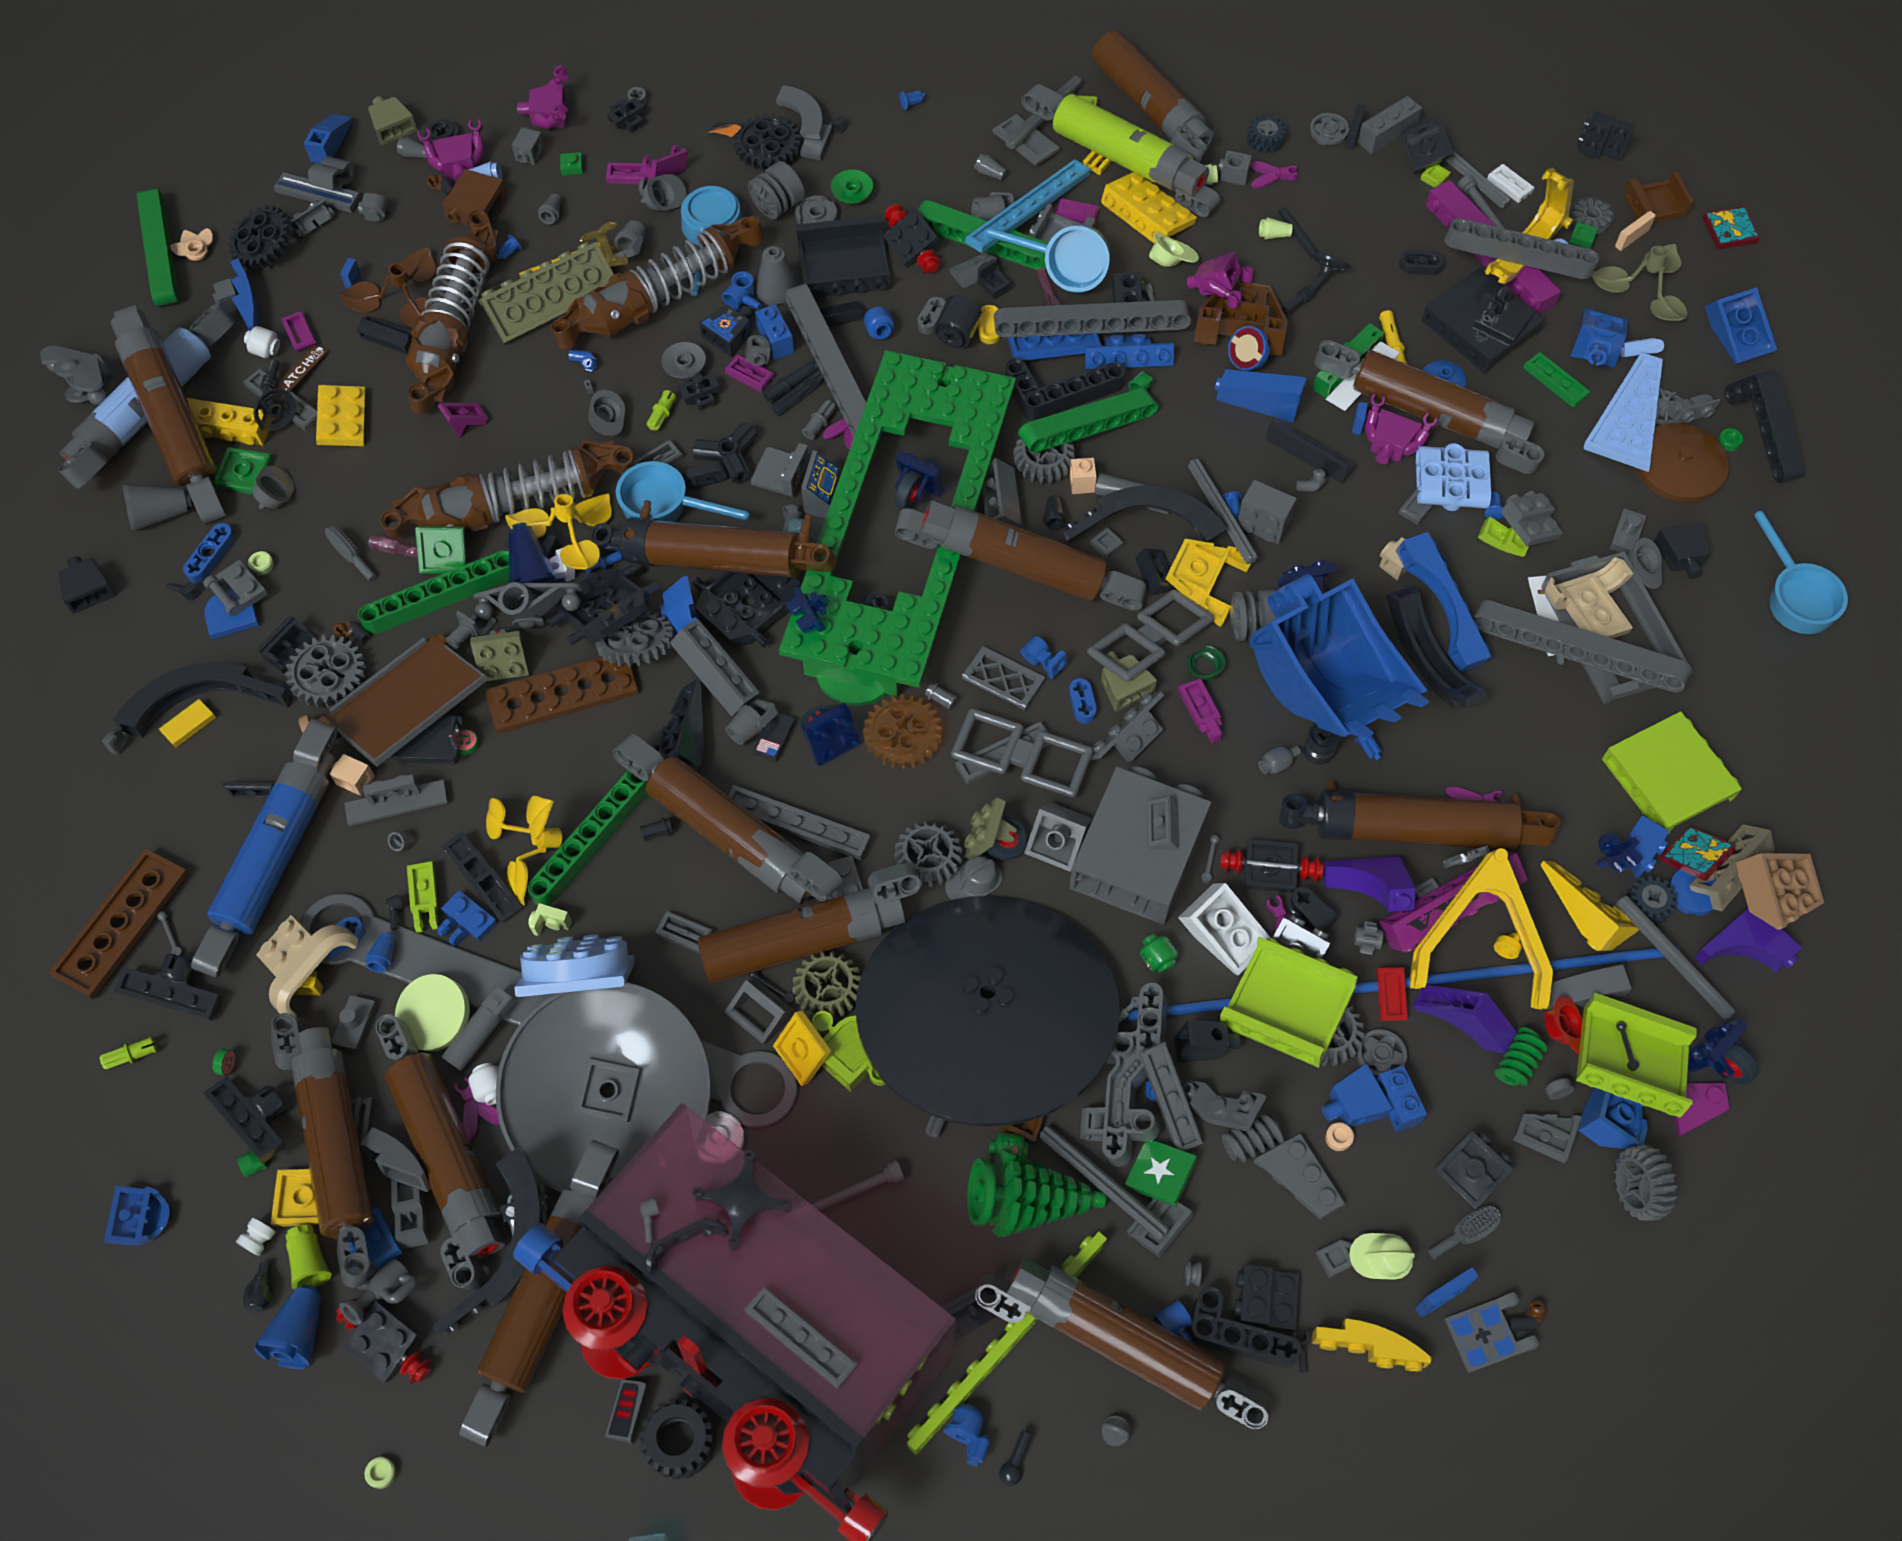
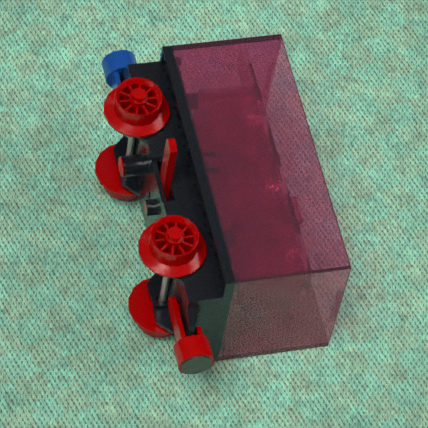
M681 1103L578 1218L582 1228L563 1249V1240L544 1224L539 1223L529 1229L519 1240L515 1247L513 1258L534 1275L543 1272L567 1292L563 1306L565 1325L576 1342L580 1343L583 1358L593 1371L606 1378L625 1379L639 1374L651 1362H656L681 1383L679 1386L694 1399L698 1397L728 1422L724 1430L722 1448L727 1466L732 1471L735 1487L745 1501L760 1509L778 1510L792 1505L805 1493L841 1523L838 1532L847 1540L872 1541L887 1520L889 1512L867 1493L860 1498L849 1487L855 1480L859 1481L951 1362L956 1319L757 1161L753 1163L752 1173L758 1187L772 1198L781 1200L789 1198L792 1202V1210L788 1213L781 1210H768L757 1214L745 1225L740 1237V1248L736 1251L731 1250L728 1245V1239L732 1234L729 1216L715 1203L704 1200L695 1201L692 1196V1190L696 1186L702 1187L703 1190H716L732 1182L743 1168L744 1151ZM652 1198L656 1201L660 1214L651 1217L653 1243L704 1219V1217L714 1221L718 1219L729 1230V1234L727 1237L717 1234L705 1237L702 1233L664 1252L665 1257L655 1264L653 1273L649 1274L646 1272L644 1263H647L645 1254H648L651 1243H646L645 1224L640 1206L642 1202ZM764 1286L858 1364L857 1368L839 1390L835 1389L745 1313L744 1309Z

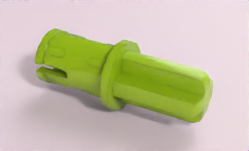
M665 390L659 402L653 406V412L647 421V426L652 431L659 430L664 419L670 415L669 410L677 397L672 393L670 398L667 399L671 392L669 390Z
M152 1036L130 1045L125 1043L122 1048L102 1054L100 1062L106 1070L127 1062L132 1064L135 1059L156 1053L157 1046L153 1045L144 1048L155 1043Z

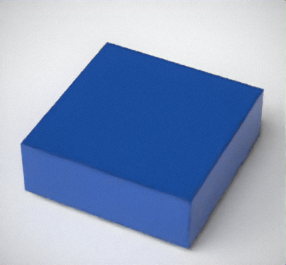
M348 258L340 273L346 289L356 284L361 275L356 259Z
M1358 403L1352 428L1353 434L1361 435L1368 403Z

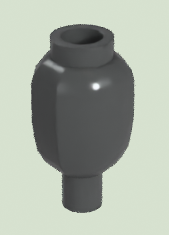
M1283 746L1275 748L1262 756V760L1258 762L1259 769L1263 774H1277L1292 765L1294 757L1300 755L1301 750L1298 746L1290 749Z

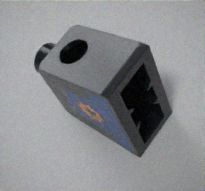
M724 305L699 322L701 337L732 358L751 334L749 319L753 316L752 311L747 306H743L740 310L736 311L729 305Z

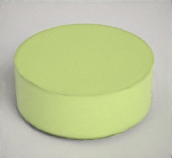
M260 551L250 556L248 565L254 574L266 575L273 569L274 561L270 554Z
M377 1457L371 1460L365 1469L367 1483L377 1489L388 1487L396 1477L394 1463L385 1457Z

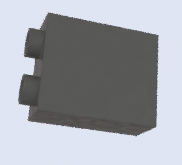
M1116 766L1072 866L1069 889L1164 925L1205 827L1211 802L1203 799L1202 792L1190 785L1179 784L1173 788L1157 782L1156 776L1147 769L1131 767L1127 771ZM1171 796L1178 803L1179 848L1149 849L1147 838V801Z

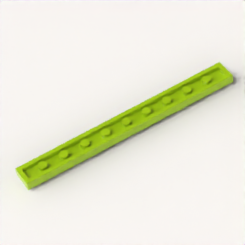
M1100 1232L1094 1237L1089 1235L1079 1246L1081 1249L1080 1253L1076 1257L1069 1256L1061 1268L1077 1278L1105 1247L1107 1238ZM1025 1313V1317L1020 1322H1009L1005 1327L1007 1333L1001 1340L995 1338L985 1350L988 1354L982 1361L976 1359L966 1371L969 1375L961 1383L957 1380L947 1391L949 1397L943 1404L937 1402L927 1413L930 1418L924 1425L921 1426L918 1423L907 1436L910 1439L907 1442V1446L915 1455L921 1451L949 1420L956 1407L962 1405L1038 1319Z

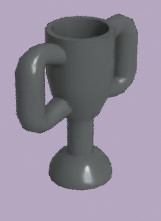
M391 1259L379 1269L373 1263L369 1264L366 1282L362 1286L357 1287L367 1292L356 1301L345 1300L339 1305L340 1311L350 1323L359 1325L363 1319V1309L373 1300L384 1299L389 1303H398L415 1290L418 1281L414 1276L409 1275L406 1268L397 1260Z

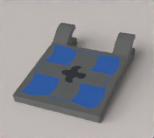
M1509 1293L1496 1300L1444 1318L1468 1374L1535 1350L1539 1346L1535 1336H1530L1516 1342L1502 1313V1310L1517 1305L1519 1299L1516 1293Z

